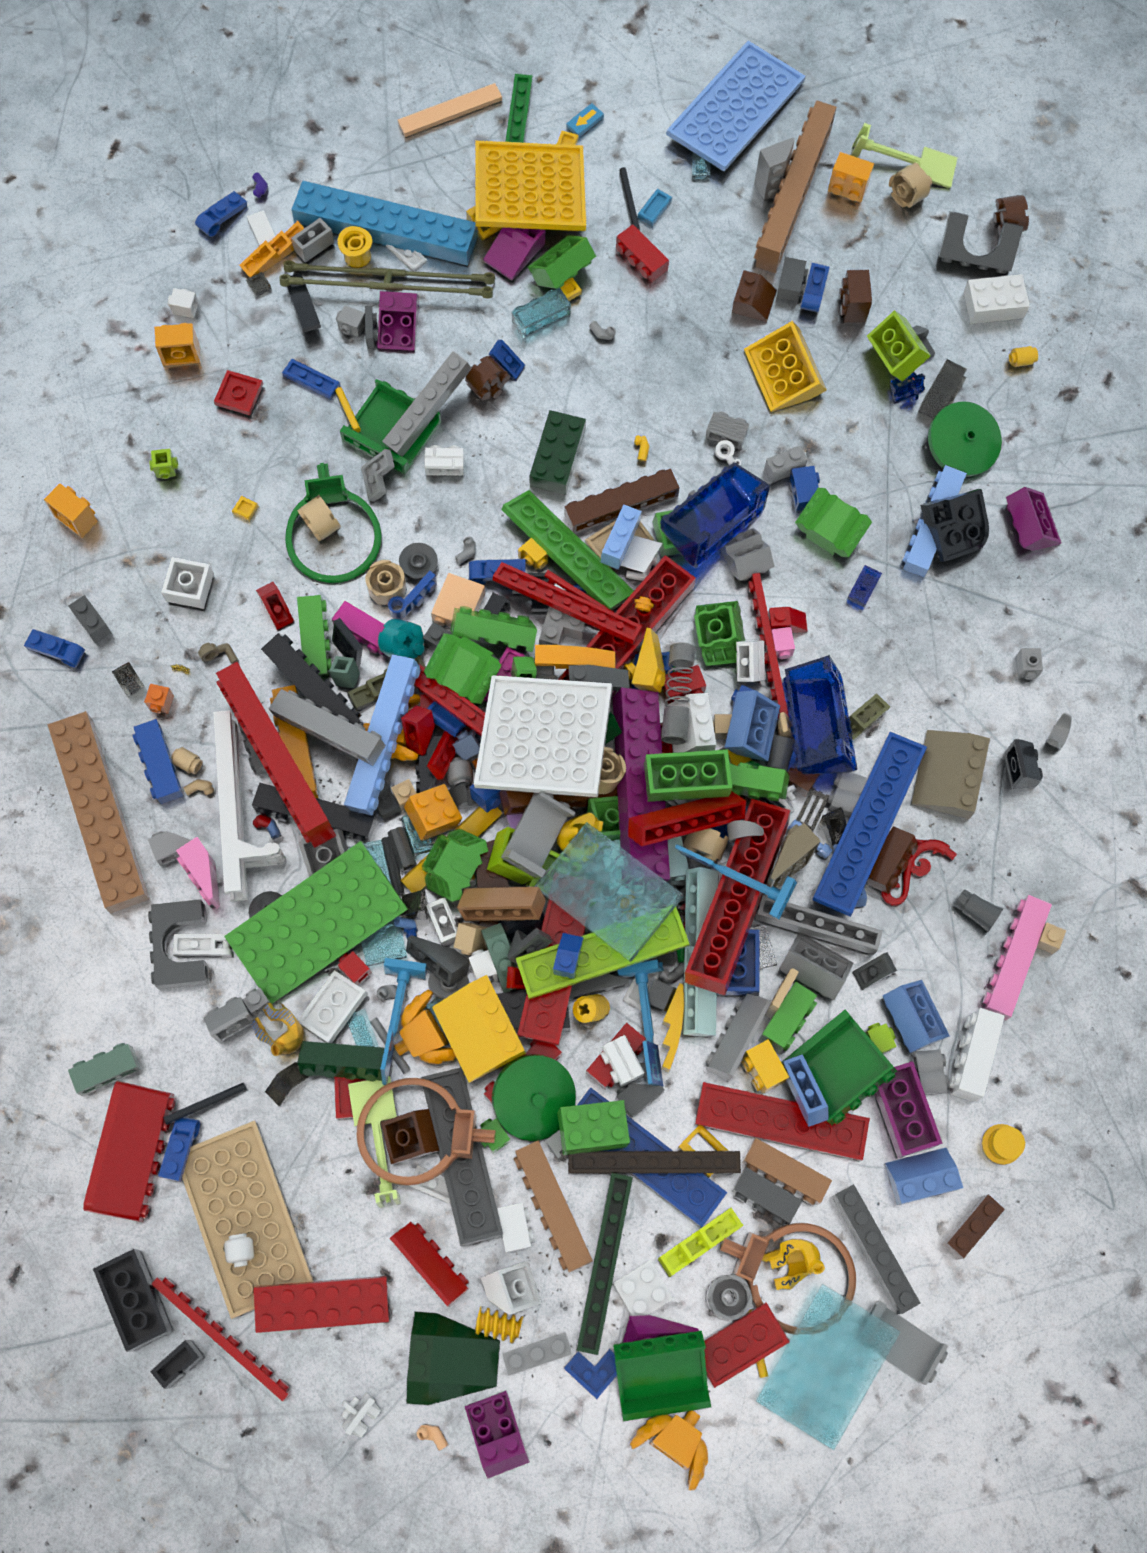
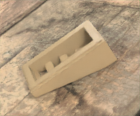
M780 713L777 725L778 736L796 740L792 721L786 713Z

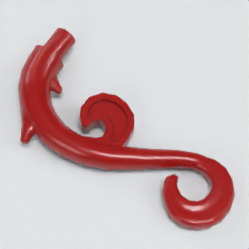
M916 839L918 843L917 851L914 855L910 856L908 866L903 872L902 895L899 898H894L890 892L887 894L881 891L883 901L891 906L901 905L908 896L911 873L917 877H923L930 872L931 864L925 858L918 860L920 866L915 865V860L921 853L932 850L933 854H945L951 860L956 857L957 853L950 849V845L943 841ZM897 883V885H896L895 888H898V889H899V888H900V884Z

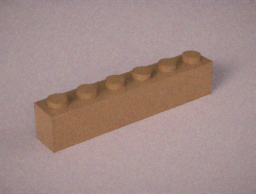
M539 1140L516 1150V1157L513 1158L518 1170L522 1168L525 1177L522 1178L527 1190L532 1189L534 1196L531 1197L535 1209H541L543 1217H540L544 1229L549 1228L552 1234L549 1240L553 1249H558L562 1256L558 1260L563 1271L567 1269L570 1273L593 1262Z

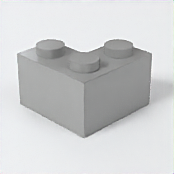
M549 607L540 634L539 645H560L563 636L582 641L587 623Z

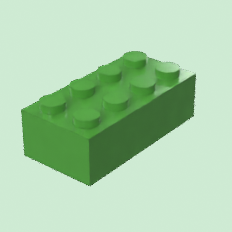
M728 750L646 754L644 771L648 802L730 796L733 787Z

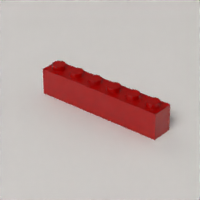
M731 791L729 797L703 798L630 817L628 837L642 847L745 819L746 800Z

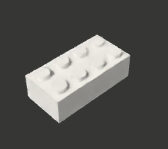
M979 1008L977 1011L972 1012L971 1016H967L964 1028H967L966 1035L962 1036L959 1047L962 1048L960 1056L957 1055L954 1063V1068H957L956 1073L950 1079L949 1088H951V1095L972 1102L984 1097L1004 1015Z

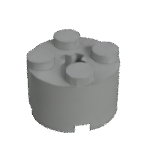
M720 1276L708 1287L706 1293L707 1306L719 1319L727 1321L739 1319L746 1315L752 1305L751 1290L747 1282L739 1276ZM732 1292L731 1297L734 1298V1301L726 1303L724 1294Z

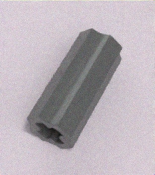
M397 827L387 832L399 869L407 871L414 868L417 864L405 828Z

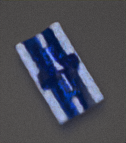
M913 372L902 382L897 378L891 380L890 389L893 392V401L898 402L909 397L912 401L918 400L919 393L925 390V375L923 373L917 375Z

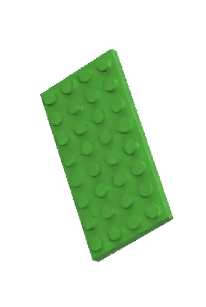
M360 841L224 937L257 986L262 989L270 1003L273 1004L400 916L408 908L363 842Z

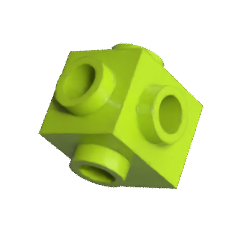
M171 449L151 450L152 460H149L151 472L154 471L156 477L161 479L176 476V469L179 468L178 459L173 456Z

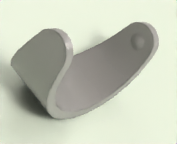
M1067 713L1061 715L1048 737V744L1058 749L1064 746L1071 728V715Z
M733 821L727 825L729 843H735L738 838L762 836L764 834V830L760 825L750 821Z

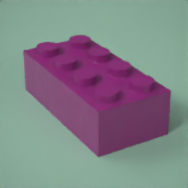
M913 1061L896 1066L897 1072L895 1077L890 1082L881 1084L875 1094L897 1158L943 1144Z

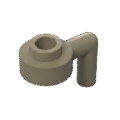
M205 643L198 651V655L203 662L213 660L222 652L226 653L231 664L239 662L228 643L218 646L214 643Z

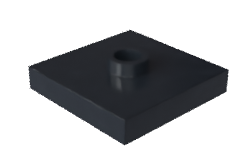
M341 618L334 621L332 641L344 657L354 658L359 667L363 647Z

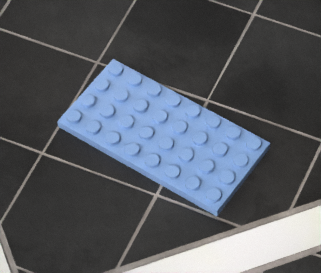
M747 41L667 129L666 135L722 171H725L805 81L806 76L752 42Z

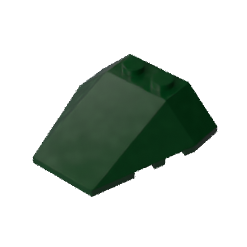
M415 1312L410 1340L406 1404L432 1405L497 1387L500 1340L493 1339L489 1335L485 1337L482 1332L477 1335L475 1329L438 1313Z

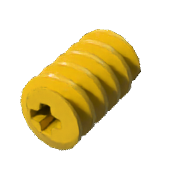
M600 994L582 996L573 1005V1015L582 1023L599 1021L608 1015L610 1011V1004L607 998Z
M480 1306L475 1326L476 1334L479 1335L484 1330V1336L488 1337L490 1332H492L493 1339H496L501 1334L502 1341H505L509 1336L510 1343L513 1344L516 1338L519 1337L523 1316L516 1322L515 1314H512L508 1320L507 1313L504 1312L500 1318L498 1310H495L493 1315H490V1308H487L482 1313Z

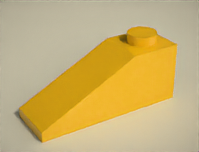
M647 628L632 684L639 690L661 693L662 686L665 684V669L659 637L651 628Z

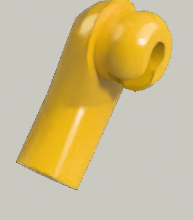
M637 435L634 441L635 445L640 446L637 459L647 461L649 452L648 440L645 436Z

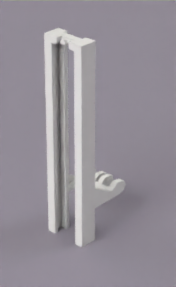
M230 710L218 711L213 713L225 894H230L232 902L248 900L246 868L283 864L286 857L277 843H267L264 847L258 848L244 842L237 725L235 720H232Z

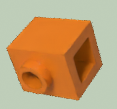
M150 684L144 702L149 710L154 713L169 714L174 695L168 687Z

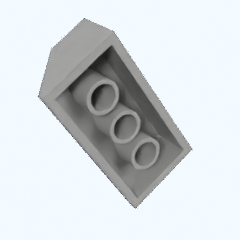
M748 993L745 998H739L735 1006L738 1011L735 1017L730 1015L725 1025L728 1027L725 1035L721 1033L715 1043L719 1047L715 1053L711 1051L706 1063L709 1066L706 1070L728 1082L730 1081L772 1001Z

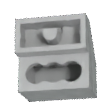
M754 528L719 541L721 552L732 574L739 581L748 580L752 574L766 573L769 569L775 567L770 546L762 540L761 533Z

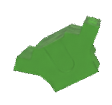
M817 488L795 524L801 531L807 534V539L832 555L837 553L841 557H849L872 524V521L868 515L860 514L856 507L848 505L838 498L837 495L829 494L826 488Z
M738 601L696 605V615H694L698 643L702 649V656L706 666L737 663L736 642L746 641Z
M444 633L424 673L427 678L436 679L438 684L452 689L459 696L468 697L471 703L481 704L490 688L491 678L493 675H497L501 664L498 659L492 657L493 652L466 637L460 639L455 635Z
M460 828L450 831L447 836L443 834L438 836L422 865V870L427 872L425 876L427 889L452 902L460 900L462 896L461 889L470 886V880L476 868L482 864L480 854L489 852L486 840Z

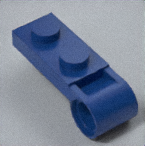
M233 191L202 212L197 217L195 225L209 237H213L219 231L220 224L247 207V201Z
M816 263L811 264L800 309L819 312L829 266Z
M525 559L474 560L469 562V580L479 584L492 581L493 575L501 562L526 573Z
M429 570L405 599L399 596L391 598L388 602L390 616L393 619L401 620L416 606H420L424 601L425 595L435 589L437 585L436 575ZM396 606L402 607V609L398 611L393 610V608Z
M32 629L24 644V647L28 650L58 659L73 668L77 667L85 652V649L76 643Z
M183 1117L175 1121L158 1175L160 1178L181 1182L193 1139H196L200 1130V1120Z

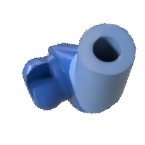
M395 918V927L403 928L407 939L410 935L417 937L416 932L418 930L413 919Z

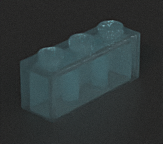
M561 288L550 290L545 295L534 298L529 303L518 306L511 311L512 322L522 338L570 315L571 304Z

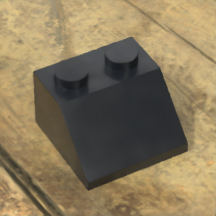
M1014 739L1005 751L1013 789L1036 787L1043 778L1042 769L1038 767L1037 763L1038 751L1034 749L1032 742Z

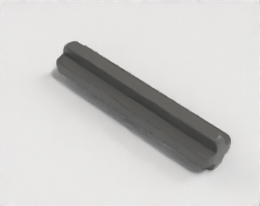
M384 837L381 839L390 882L398 895L404 893V888L400 881L399 866L389 837Z

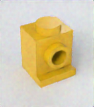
M532 538L518 549V557L525 559L526 564L530 567L533 566L536 570L544 568L548 563L547 552Z

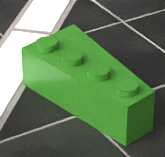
M321 595L297 597L301 650L307 656L305 661L309 665L313 663L321 671L319 676H329L332 660L331 658L328 659V651H331L330 639H327V631H329L328 619H326L325 614L327 612V602Z
M460 606V609L454 608L450 629L452 635L458 637H466L477 641L482 637L484 641L491 644H498L501 641L503 644L508 645V647L515 649L518 645L525 646L526 651L533 652L537 634L536 626L527 616L518 615V618L510 617V614L499 612L497 615L491 614V611L480 609L478 612L472 611V608Z
M740 762L738 766L730 763L732 792L739 796L745 795L751 799L766 797L771 801L786 799L790 777L786 770L758 766L757 769H754L752 765Z

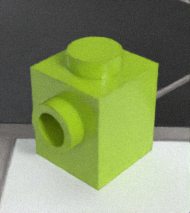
M879 1022L870 1025L868 1031L865 1032L883 1054L897 1047L894 1042L895 1034L891 1027L888 1028L887 1024L880 1026Z

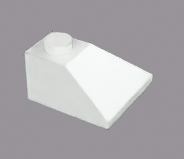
M528 1261L481 1277L487 1299L508 1315L542 1304Z

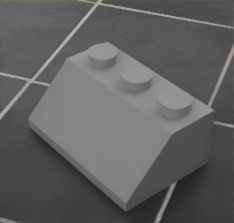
M793 137L760 150L754 185L763 200L775 198L776 193L780 191L781 180L785 178L787 165L790 164L794 145Z
M799 933L779 970L784 972L785 975L792 968L799 971L795 978L796 980L802 982L806 987H811L820 992L822 996L835 1000L847 979L853 962Z

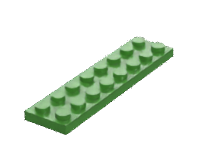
M530 490L503 504L501 510L530 538L537 542L547 552V555L593 599L614 610L623 604L634 592L608 565L601 563V559Z

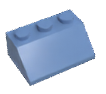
M756 690L737 692L725 748L736 755L768 761L780 705Z
M923 980L901 985L882 995L885 1005L890 1010L894 1019V1024L903 1037L904 1045L910 1053L950 1036Z
M947 1148L885 1163L897 1205L963 1188L957 1165Z

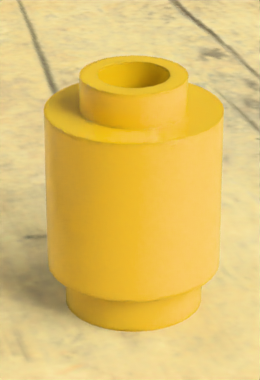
M1036 347L1013 348L1011 353H1009V362L1014 367L1032 365L1038 361Z

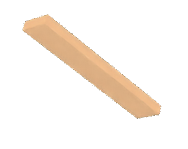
M494 83L398 119V124L404 136L407 137L502 101V95Z

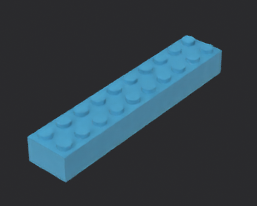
M302 181L291 209L294 223L299 221L303 226H309L321 218L331 228L332 233L340 234L343 229L350 226L361 227L370 233L373 243L385 246L392 245L397 249L410 250L411 252L416 251L422 255L467 266L478 237L477 226L472 221L308 181Z

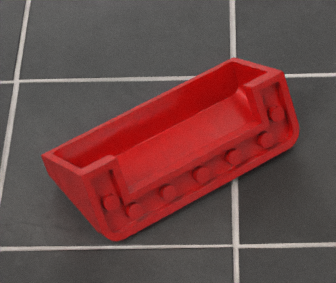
M116 1081L112 1090L84 1199V1211L142 1223L143 1219L147 1218L149 1213L148 1199L149 1196L153 1195L155 1188L153 1183L154 1175L158 1174L160 1162H158L159 1154L163 1153L165 1148L164 1134L168 1132L170 1124H165L163 1117L169 1115L170 1111L174 1110L176 1103L173 1093Z

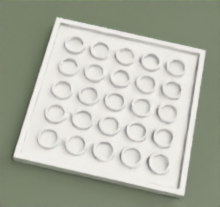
M493 675L485 713L474 787L598 797L612 684Z

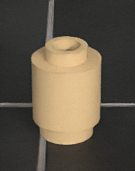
M184 747L175 749L171 756V759H173L172 764L189 774H196L203 764L198 755Z

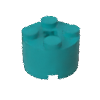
M391 619L383 625L384 629L378 636V645L381 652L391 658L392 655L415 659L424 652V635L420 625L400 619Z

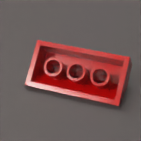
M410 1222L389 1239L446 1306L450 1307L469 1290L466 1286L469 1281L461 1272L458 1275L454 1272L452 1268L455 1265L447 1256L442 1258L438 1253L440 1247L433 1239L428 1241L424 1237L426 1231L419 1223L414 1225Z

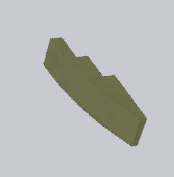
M418 655L415 661L426 668L420 655ZM387 669L384 670L383 674L367 680L365 685L348 691L347 695L357 710L377 702Z
M876 693L852 713L843 724L835 729L833 734L818 746V749L832 762L888 711L890 706Z

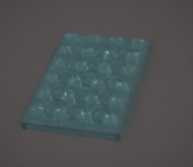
M587 822L545 872L543 878H540L534 886L539 887L543 895L630 962L684 897L681 892Z
M822 1283L758 1395L756 1402L832 1450H835L898 1338L900 1331Z

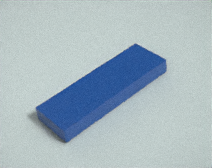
M292 358L282 372L284 377L330 400L335 395L336 388L340 387L339 381Z

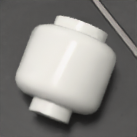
M247 1234L229 1236V1240L225 1241L226 1262L234 1263V1267L247 1266V1261L254 1258L253 1240L251 1237H247Z

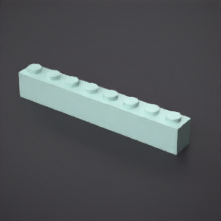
M703 867L686 870L685 932L690 945L685 947L683 1035L699 1037L716 1036L717 993L685 983V970L718 887V871Z

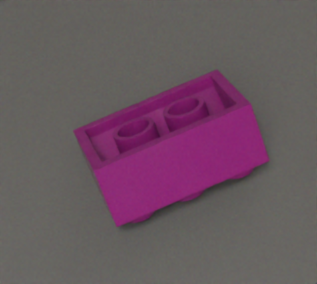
M1023 487L1006 497L1007 509L1012 514L1013 526L1018 531L1019 543L1023 548L1035 551L1062 543L1043 492Z

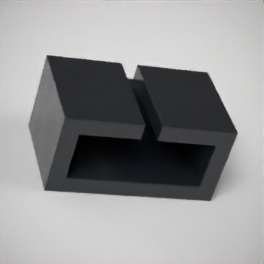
M185 1340L150 1372L163 1389H167L185 1375L183 1371H189L204 1356L191 1340Z

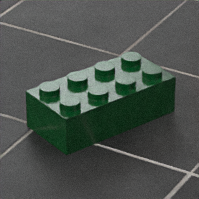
M549 410L529 475L530 487L562 495L567 494L585 434L586 419Z

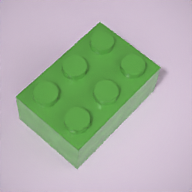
M567 235L530 264L528 269L538 286L558 289L565 284L564 282L567 279L576 276L581 268L590 265L591 260L596 255L587 237Z
M795 982L758 1041L762 1043L769 1039L772 1047L778 1054L782 1050L787 1051L795 1040V1037L792 1036L793 1033L798 1034L806 1022L803 1017H808L815 1008L817 1002L814 1000L817 995L798 982Z
M624 1100L560 1107L557 1112L563 1155L626 1148L630 1144Z

